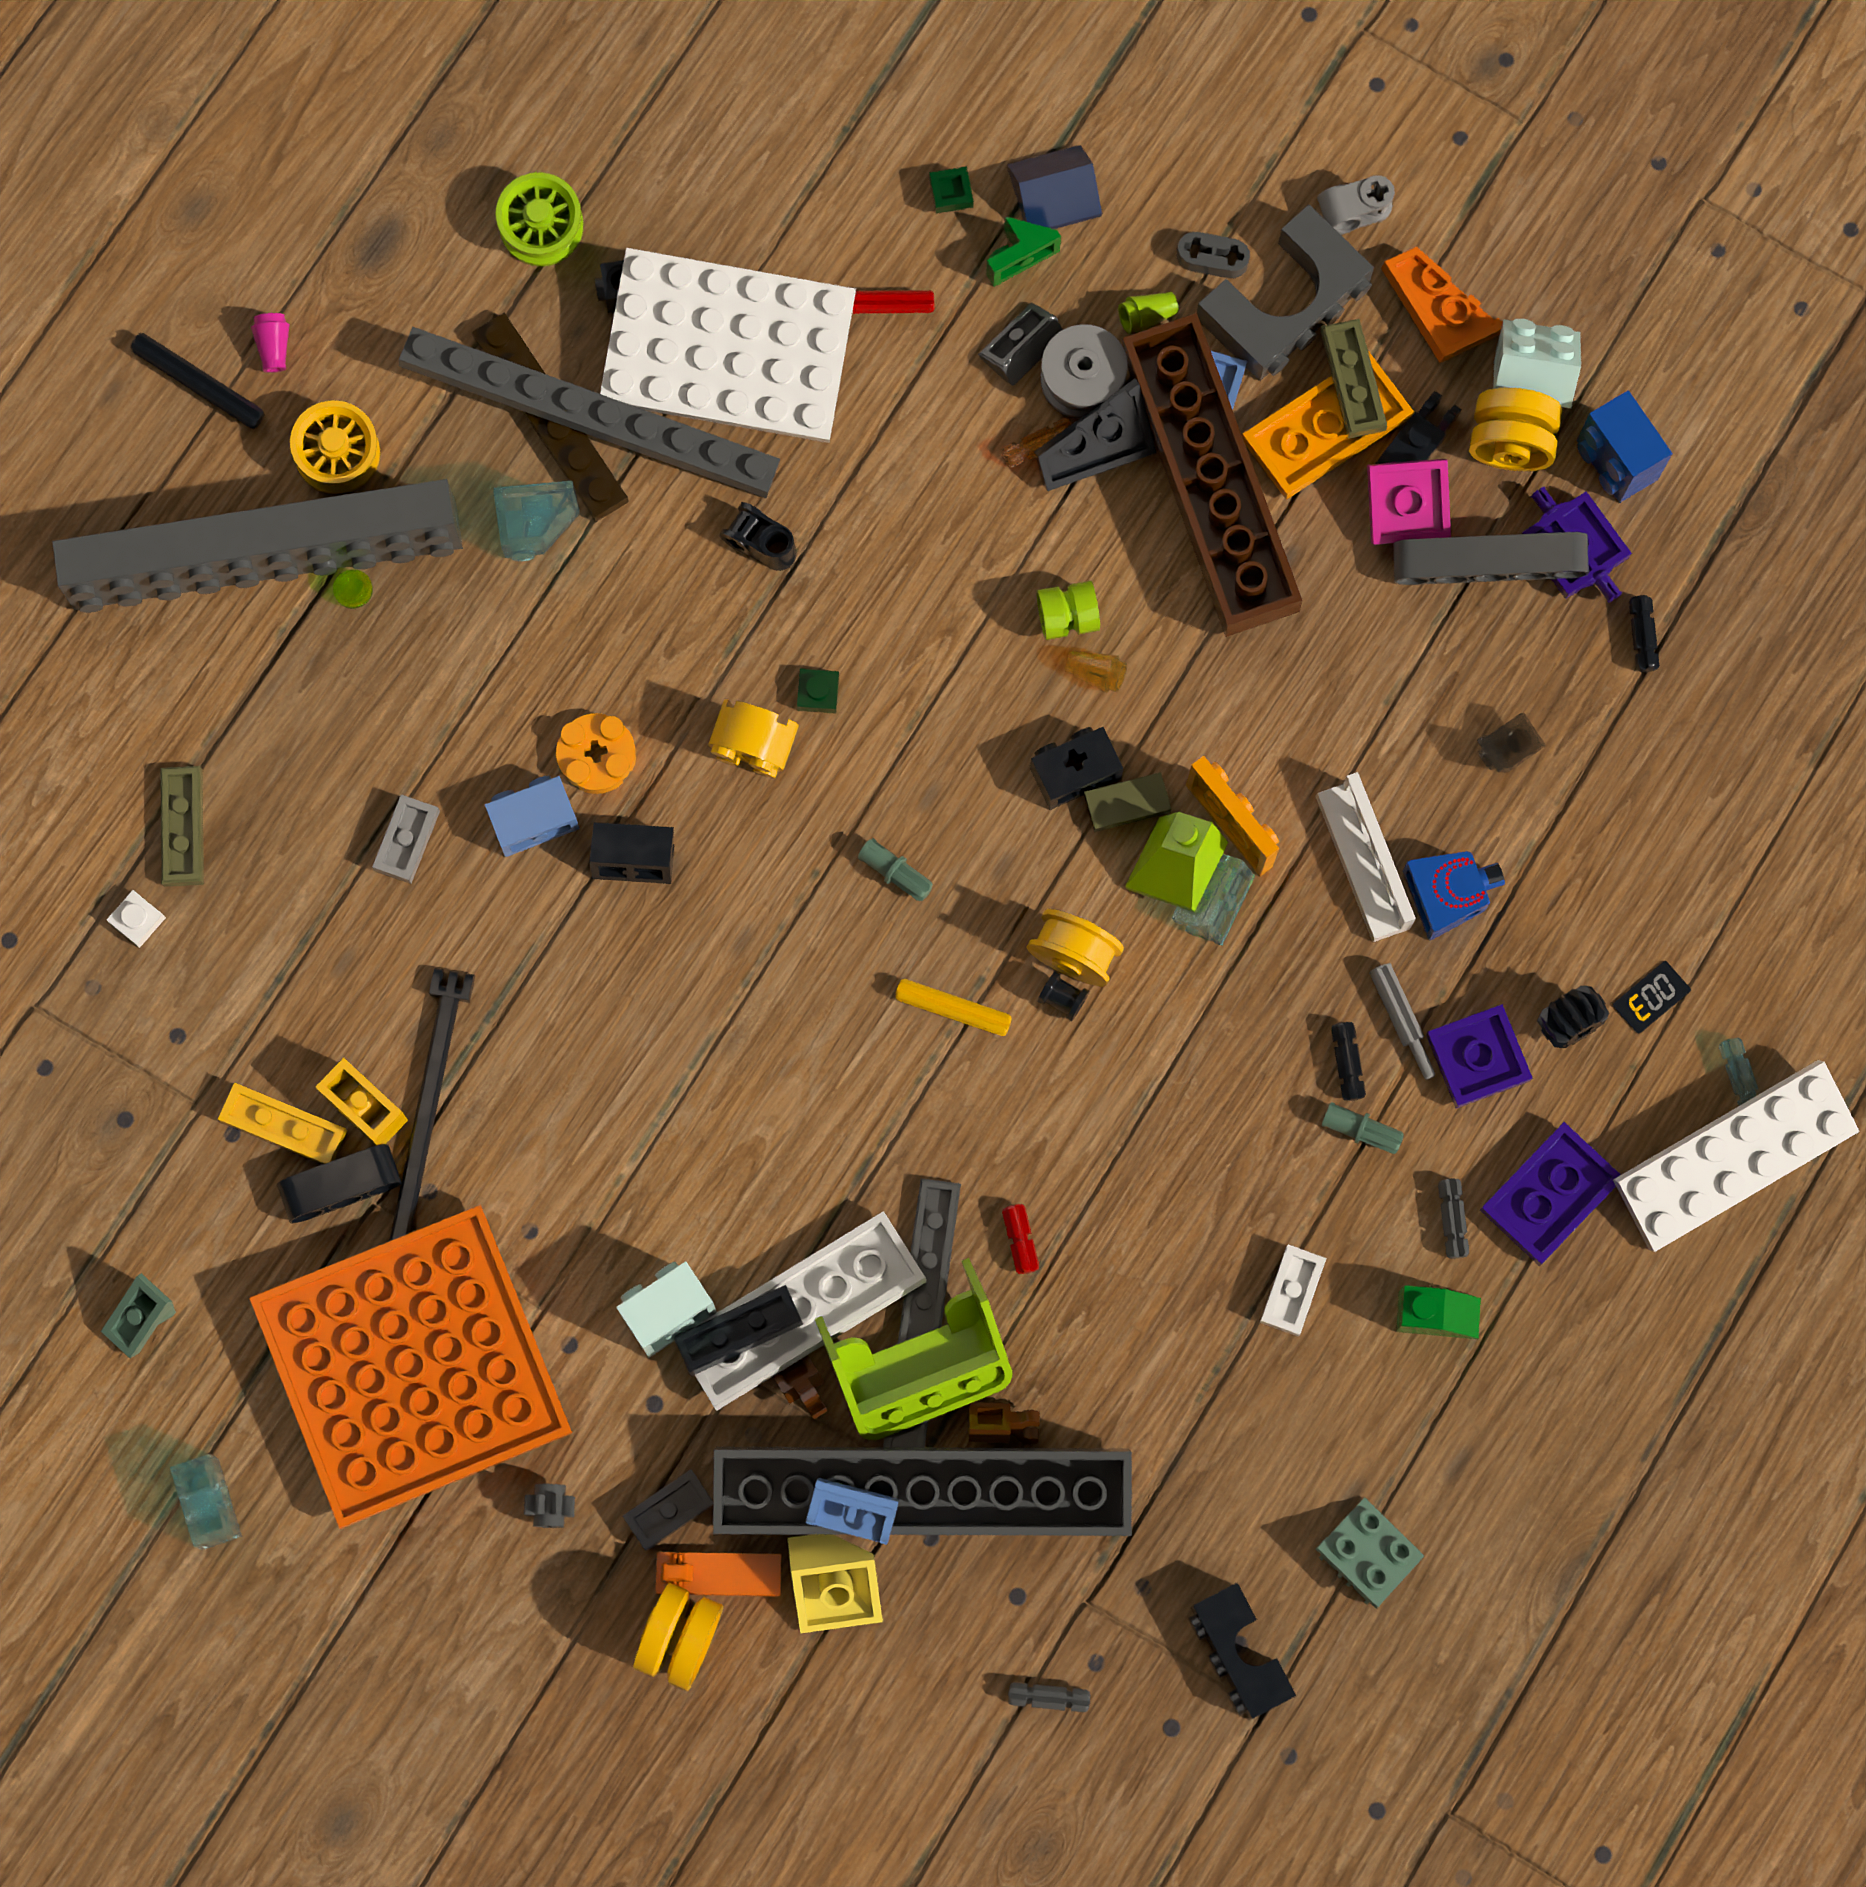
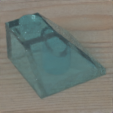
M573 481L493 488L501 547L505 558H511L514 561H529L534 559L535 555L545 554L580 514Z

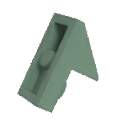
M141 1273L135 1278L101 1332L123 1353L132 1358L140 1353L156 1327L174 1316L176 1311L172 1301Z

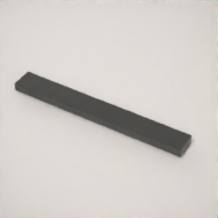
M922 1178L920 1180L910 1254L924 1274L927 1282L904 1296L898 1344L942 1326L961 1188L959 1183ZM929 1420L884 1437L883 1447H925Z

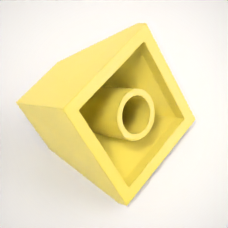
M812 1534L788 1538L791 1574L800 1633L883 1622L873 1553L831 1534Z

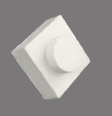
M132 890L108 917L107 921L140 948L166 917Z

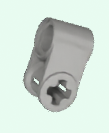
M1377 175L1346 185L1333 186L1320 193L1317 199L1324 219L1340 235H1343L1357 228L1387 219L1392 210L1395 191L1389 179Z

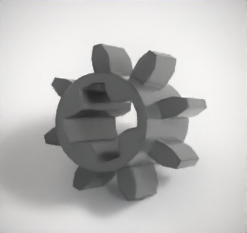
M535 1484L534 1495H525L524 1515L533 1516V1527L564 1528L565 1517H574L575 1497L566 1496V1485Z

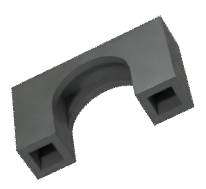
M1311 205L1306 206L1281 229L1278 242L1309 274L1314 283L1316 297L1305 310L1291 316L1282 317L1266 314L1257 309L1227 279L1198 303L1197 315L1200 323L1236 358L1247 361L1246 368L1259 381L1269 373L1272 376L1278 374L1289 362L1288 356L1298 348L1302 351L1307 348L1317 336L1315 331L1324 323L1327 325L1333 324L1343 314L1345 310L1343 306L1352 298L1358 301L1372 286L1370 280L1374 267Z

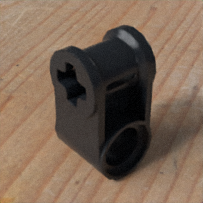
M741 502L738 506L739 513L730 527L723 529L720 533L722 540L730 547L751 556L770 569L781 571L789 568L797 557L792 532L786 526L766 516L753 505ZM776 542L788 545L780 553H772L768 550Z

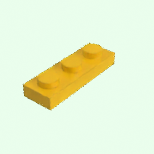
M235 1082L218 1117L221 1123L320 1164H326L335 1160L347 1133L344 1127Z

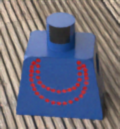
M1469 851L1407 861L1403 869L1404 877L1428 940L1435 939L1486 911L1490 904L1486 891L1505 885L1504 875L1498 863L1478 869L1473 855Z

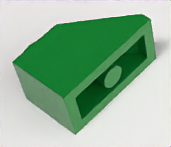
M1404 1285L1398 1292L1396 1332L1478 1339L1481 1298L1448 1289Z

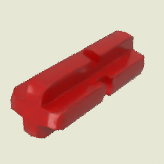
M1023 1204L1010 1205L1003 1209L1002 1215L1008 1239L1013 1240V1244H1010L1015 1270L1017 1274L1033 1273L1039 1269V1262L1033 1239L1029 1240L1028 1237L1032 1232L1026 1207Z

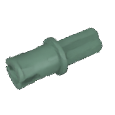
M874 838L869 839L859 852L858 859L883 875L885 883H894L917 901H923L931 892L933 884L929 879L909 866L904 856L897 857Z
M1333 1102L1330 1103L1322 1122L1323 1127H1328L1355 1138L1354 1143L1356 1144L1362 1141L1392 1154L1397 1153L1404 1137L1402 1131L1370 1119V1114L1368 1113L1363 1116L1338 1106Z

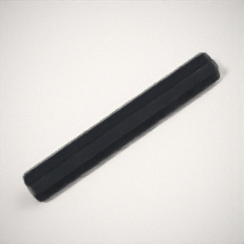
M139 333L132 341L130 347L134 354L246 426L256 429L263 421L265 414L260 407L145 333Z

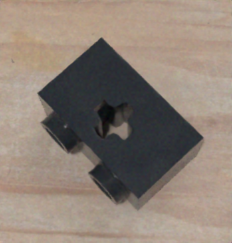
M1092 727L1081 729L1070 737L1071 741L1060 746H1057L1056 743H1050L1035 751V757L1031 758L1030 770L1049 810L1083 796L1086 791L1101 788L1122 779L1123 766L1104 727L1094 731ZM1073 759L1076 764L1082 763L1081 770L1076 771L1073 766L1068 767V760Z

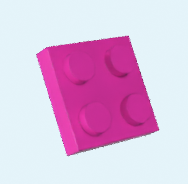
M1434 459L1367 465L1370 534L1373 545L1394 543L1407 539L1451 537L1448 460Z

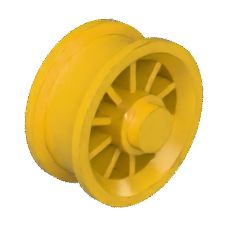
M336 400L320 402L305 410L292 428L290 436L292 457L302 478L316 490L336 495L350 493L364 486L375 474L380 461L379 441L371 420L358 407Z
M1045 909L1041 916L1045 924L1038 938L1029 941L1027 950L1045 965L1075 980L1099 987L1106 986L1109 981L1106 971L1113 957L1121 956L1124 950L1121 942L1086 919L1055 909Z

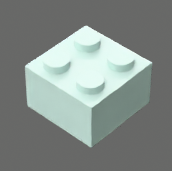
M1503 319L1494 359V389L1522 388L1534 390L1549 395L1557 400L1562 407L1571 409L1581 369L1580 332H1576L1564 325L1546 327L1535 325L1534 322L1527 319H1515L1513 321Z
M686 1261L679 1266L676 1262L668 1264L655 1274L658 1280L646 1288H643L641 1284L633 1287L620 1297L623 1303L616 1307L648 1358L674 1342V1336L695 1327L717 1313L713 1301Z

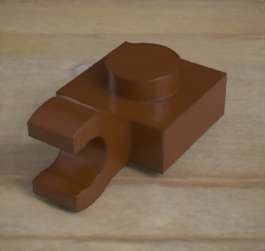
M808 1355L773 1376L789 1404L801 1398L813 1419L828 1411L815 1388L825 1382Z
M972 1402L969 1404V1442L1010 1443V1435H1013L1024 1444L1038 1443V1428H1028V1426L1038 1427L1040 1425L1039 1411L1024 1410L1021 1412H1011V1403Z

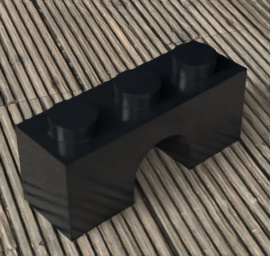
M1238 1582L1190 1607L1194 1615L1188 1618L1198 1639L1206 1638L1211 1646L1213 1653L1208 1655L1209 1661L1219 1678L1226 1675L1233 1691L1227 1694L1238 1716L1245 1713L1248 1720H1252L1297 1696L1277 1658L1261 1666H1252L1243 1662L1237 1655L1235 1649L1237 1634L1243 1627L1257 1620Z

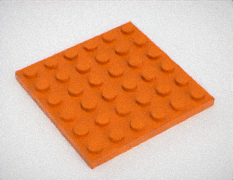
M481 1205L249 1298L339 1529L572 1434Z

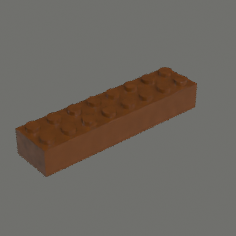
M1197 313L1124 337L1122 346L1127 357L1128 371L1131 379H1136L1140 384L1155 445L1225 637L1300 612L1302 597Z

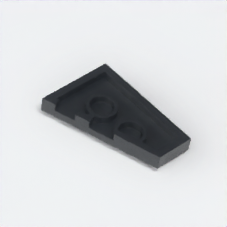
M1136 379L1130 381L1107 400L1097 405L1034 451L1043 486L1047 491L1157 453L1140 384Z

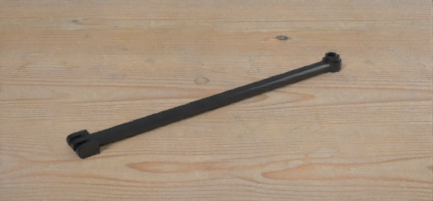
M435 968L429 994L430 996L438 997L439 1003L389 1241L412 1232L459 1001L470 1003L475 981L474 974L466 973L462 989L457 988L459 972L450 971L447 986L441 985L444 970Z

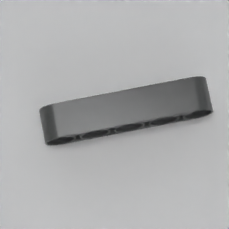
M1581 532L1407 539L1393 543L1394 583L1400 585L1564 579L1584 577L1589 574L1588 535Z

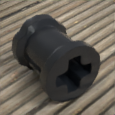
M1054 971L1041 991L1037 1002L1042 1005L1044 1003L1050 1004L1067 1014L1066 1019L1072 1022L1085 1003L1090 991L1086 988L1082 990L1061 979L1059 972Z

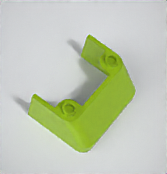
M969 1258L961 1262L971 1290L956 1295L947 1303L945 1317L948 1324L872 1354L867 1342L860 1338H848L833 1344L823 1317L815 1318L830 1362L861 1437L867 1440L882 1439L1000 1392L1011 1382L1013 1374L988 1298Z

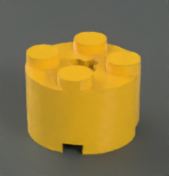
M724 699L708 746L712 748L711 753L717 755L716 759L721 762L738 767L740 760L748 762V765L754 768V772L775 779L778 771H784L799 725L788 719L787 725L778 723L776 721L779 714L740 701H736L733 706L729 699Z

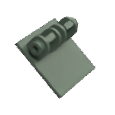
M1365 1497L1316 1548L1321 1554L1319 1559L1321 1561L1324 1559L1334 1570H1337L1339 1572L1337 1576L1339 1578L1343 1576L1348 1581L1346 1585L1348 1587L1352 1585L1365 1599L1364 1603L1366 1605L1371 1603L1376 1609L1424 1557Z

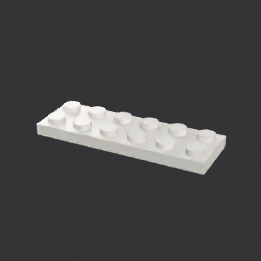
M1817 1060L1613 1179L1648 1249L1656 1252L1860 1131L1825 1062Z
M883 1211L699 1323L698 1325L786 1285L803 1325L706 1369L695 1376L717 1411L822 1347L824 1343L815 1318L823 1317L833 1340L923 1285L927 1280Z

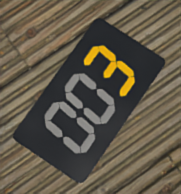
M1664 961L1614 1002L1613 1007L1634 1031L1640 1034L1691 991V988L1670 964Z

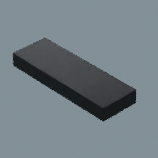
M784 1285L674 1336V1340L689 1374L694 1376L803 1325V1322L787 1286Z

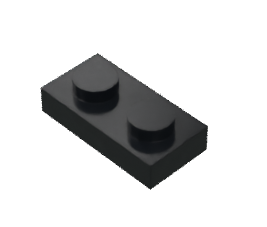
M690 1469L624 1514L623 1518L644 1550L648 1551L711 1508L713 1501L692 1469Z

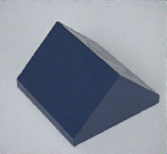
M1081 145L1007 164L1010 179L1025 222L1057 229L1102 217L1094 166Z

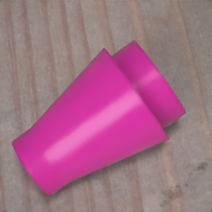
M265 313L254 316V325L251 326V330L261 358L263 372L274 373L286 370L285 361L290 324L285 322L284 314Z

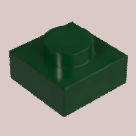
M967 166L929 172L936 214L974 208Z
M800 669L797 711L837 714L839 671Z

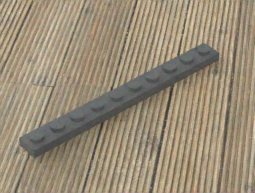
M412 327L399 358V367L766 499L780 464V459L416 327Z

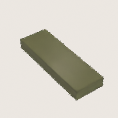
M1360 318L1322 326L1320 332L1348 439L1386 431L1387 422Z
M200 766L160 768L161 884L164 887L204 885L203 770Z

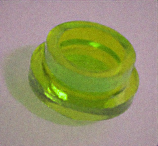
M351 569L342 572L336 578L333 592L336 600L342 606L355 609L369 602L373 594V585L367 574L360 570Z

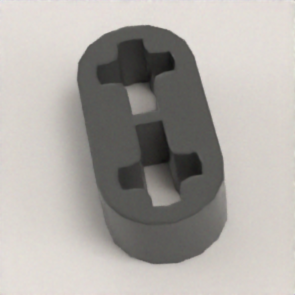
M1190 232L1185 234L1178 243L1177 260L1184 269L1224 278H1237L1242 276L1248 268L1250 251L1247 245L1237 239L1202 232ZM1192 245L1199 246V252L1201 253L1197 255V258L1189 257L1190 252L1188 250L1191 249ZM1229 252L1237 253L1238 260L1235 262V266L1227 264L1228 260L1225 257L1229 256Z

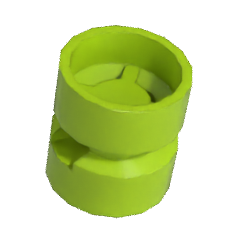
M1091 580L1069 584L1067 591H1062L1058 586L1036 591L1039 618L1045 640L1067 637L1072 629L1078 634L1100 631L1098 603Z

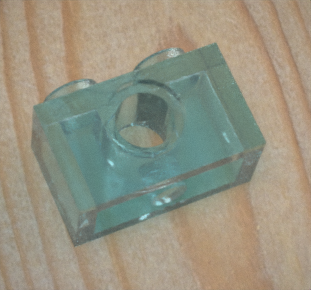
M207 1454L170 1467L193 1547L205 1550L242 1537L219 1458Z

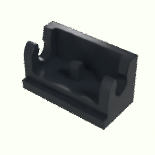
M594 822L590 853L592 879L671 884L675 845L673 844L674 827Z

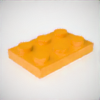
M1202 756L1191 765L1186 787L1259 877H1261L1273 867L1279 851V847L1276 845L1279 843V840L1267 824L1260 825L1251 814L1254 812V809L1248 799L1240 792L1235 794L1226 782L1229 779L1221 766L1216 762L1210 764L1206 757Z

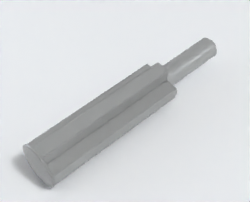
M1391 963L1374 968L1369 974L1403 1047L1409 1045L1424 1079L1433 1078L1435 1072L1420 1042L1424 1035Z

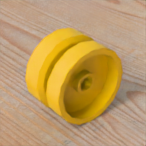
M1522 388L1486 390L1479 394L1476 401L1474 419L1478 425L1473 428L1471 433L1469 452L1473 458L1481 463L1499 469L1536 471L1548 468L1555 461L1558 441L1553 434L1559 430L1563 408L1554 398L1534 390Z
M668 1583L646 1622L633 1669L654 1677L660 1673L670 1655L672 1658L667 1671L668 1684L688 1692L709 1649L722 1614L723 1605L703 1597L696 1602L687 1619L685 1615L690 1602L689 1591Z

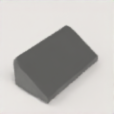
M1031 302L978 355L1007 383L1015 385L1042 359L1049 341L1063 329L1055 315Z

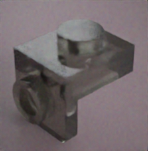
M1520 713L1490 735H1483L1477 739L1482 748L1478 753L1485 765L1490 770L1496 769L1498 772L1508 773L1546 747L1525 713Z

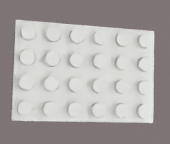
M626 248L600 394L647 411L829 443L856 289Z

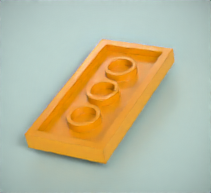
M1369 351L1371 365L1387 422L1386 431L1348 439L1333 378L1330 376L1242 434L1245 445L1286 500L1409 420L1414 414L1413 409Z

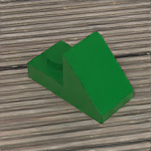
M1006 217L1004 219V233L1012 246L1004 245L991 253L986 262V276L993 287L1055 255L1060 252V233L1055 229Z

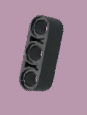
M382 1144L285 1178L277 1183V1187L289 1223L293 1224L310 1220L390 1191L401 1185L402 1182L389 1145Z

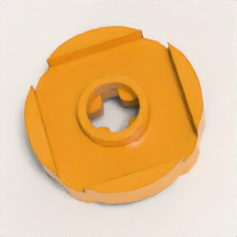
M593 713L580 716L562 728L561 736L556 746V758L559 769L568 782L570 781L572 785L579 787L580 790L586 793L601 794L618 788L630 771L632 772L636 762V748L630 731L619 718ZM599 744L600 748L607 749V754L601 755V762L594 763L592 757H585L586 751L591 750V746Z

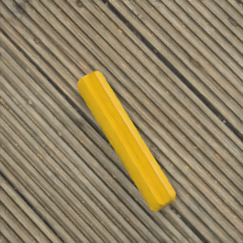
M901 979L895 994L896 999L900 1002L1000 1036H1005L1008 1033L1012 1017L1007 1013L907 979Z

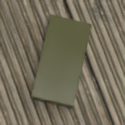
M1161 772L1084 792L1094 832L1168 814L1172 810Z

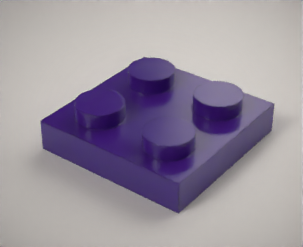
M1503 1004L1426 1033L1456 1109L1525 1084L1533 1079Z

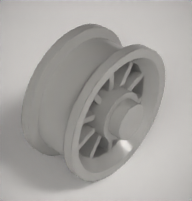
M1094 325L1068 327L1057 333L1044 350L1041 369L1042 391L1050 405L1063 415L1080 419L1124 387L1126 383L1127 357L1124 348L1114 335L1103 328Z

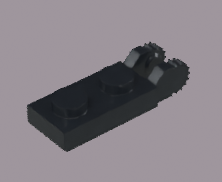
M1434 391L1419 412H1415L1375 464L1429 460L1445 440L1446 432L1455 422L1462 409L1456 405L1449 408L1438 427L1434 426L1426 420L1431 412L1438 407L1442 397L1441 394Z

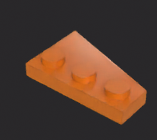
M1417 246L1383 263L1381 270L1439 363L1500 335L1503 322L1498 317L1494 320L1481 309L1480 305L1482 303L1472 294L1467 296L1451 282V276Z

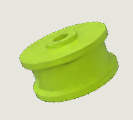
M542 172L522 175L505 187L497 202L496 221L502 242L509 253L519 261L532 266H550L568 258L578 247L584 229L583 216L575 191L563 179Z

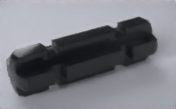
M1647 595L1635 596L1629 600L1630 614H1634V618L1631 619L1634 650H1638V653L1635 654L1636 669L1641 672H1652L1658 670L1660 666L1658 653H1654V650L1658 648L1655 620L1650 617V614L1654 612L1651 597Z
M1340 1022L1332 1025L1333 1042L1338 1044L1337 1047H1334L1338 1076L1340 1080L1343 1079L1344 1084H1340L1342 1098L1344 1101H1356L1365 1098L1364 1081L1359 1079V1076H1363L1358 1044L1353 1042V1039H1357L1355 1025L1353 1022Z

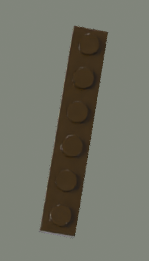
M505 312L472 332L473 338L482 352L545 374ZM522 411L595 522L629 502L627 495L585 433Z

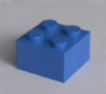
M1629 390L1589 413L1576 440L1578 443L1577 449L1583 460L1588 464H1593L1600 474L1599 481L1603 489L1609 495H1614L1619 503L1656 482L1673 454Z

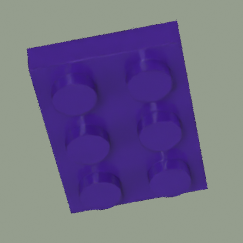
M1563 1122L1490 1198L1480 1211L1538 1266H1541L1616 1187L1613 1179L1621 1174L1572 1128Z

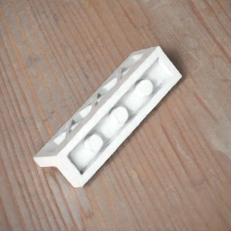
M1359 773L1347 775L1344 784L1317 793L1316 799L1372 942H1376L1410 930L1416 918Z

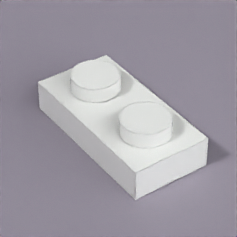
M1287 1245L1260 1323L1299 1337L1326 1258Z

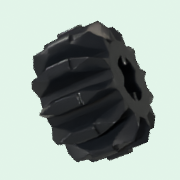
M1580 986L1551 1002L1548 1007L1542 1010L1537 1022L1542 1028L1541 1032L1547 1041L1550 1040L1554 1048H1567L1571 1044L1575 1045L1578 1041L1585 1039L1588 1035L1595 1032L1598 1027L1602 1026L1609 1016V1011L1601 995L1597 994L1592 986Z

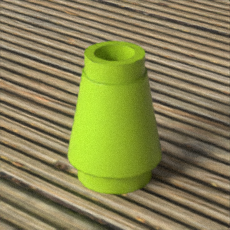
M1173 292L1127 297L1126 301L1118 306L1119 318L1127 333H1139L1150 329L1179 312L1178 302Z

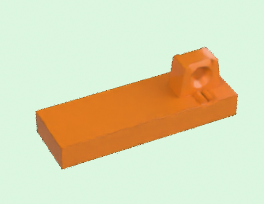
M657 1552L656 1595H661L667 1584L671 1583L688 1590L689 1595L781 1597L782 1554Z

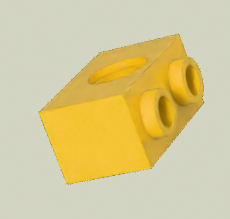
M345 1058L315 1087L329 1103L376 1146L386 1144L408 1121L404 1113Z

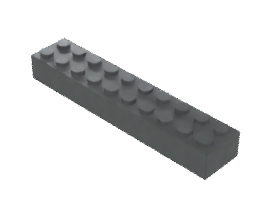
M447 479L52 541L58 587L74 610L85 613L100 611L103 609V606L111 604L135 606L141 604L143 599L155 597L160 600H174L181 597V593L197 591L199 594H212L218 592L220 587L236 585L239 588H250L258 585L259 581L269 579L287 582L297 579L298 575L313 572L319 576L331 575L336 573L338 568L353 566L354 569H369L374 567L376 562L392 560L394 563H407L413 561L415 556L431 554L433 557H445L453 554L454 550L463 549L457 506Z
M717 1446L714 1449L713 1534L850 1535L806 1523L817 1479L822 1478L899 1499L890 1535L1132 1536V1451L1129 1448Z

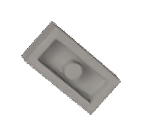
M401 795L372 866L373 870L412 884L440 813L439 808Z

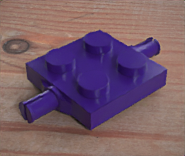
M1545 487L1535 491L1531 498H1533L1544 515L1539 522L1523 531L1522 534L1581 532L1588 535L1589 574L1578 578L1551 579L1563 597L1567 599L1582 588L1595 584L1608 603L1619 597L1622 592L1609 577V574L1613 568L1629 559L1632 553L1587 491L1572 501L1558 505Z

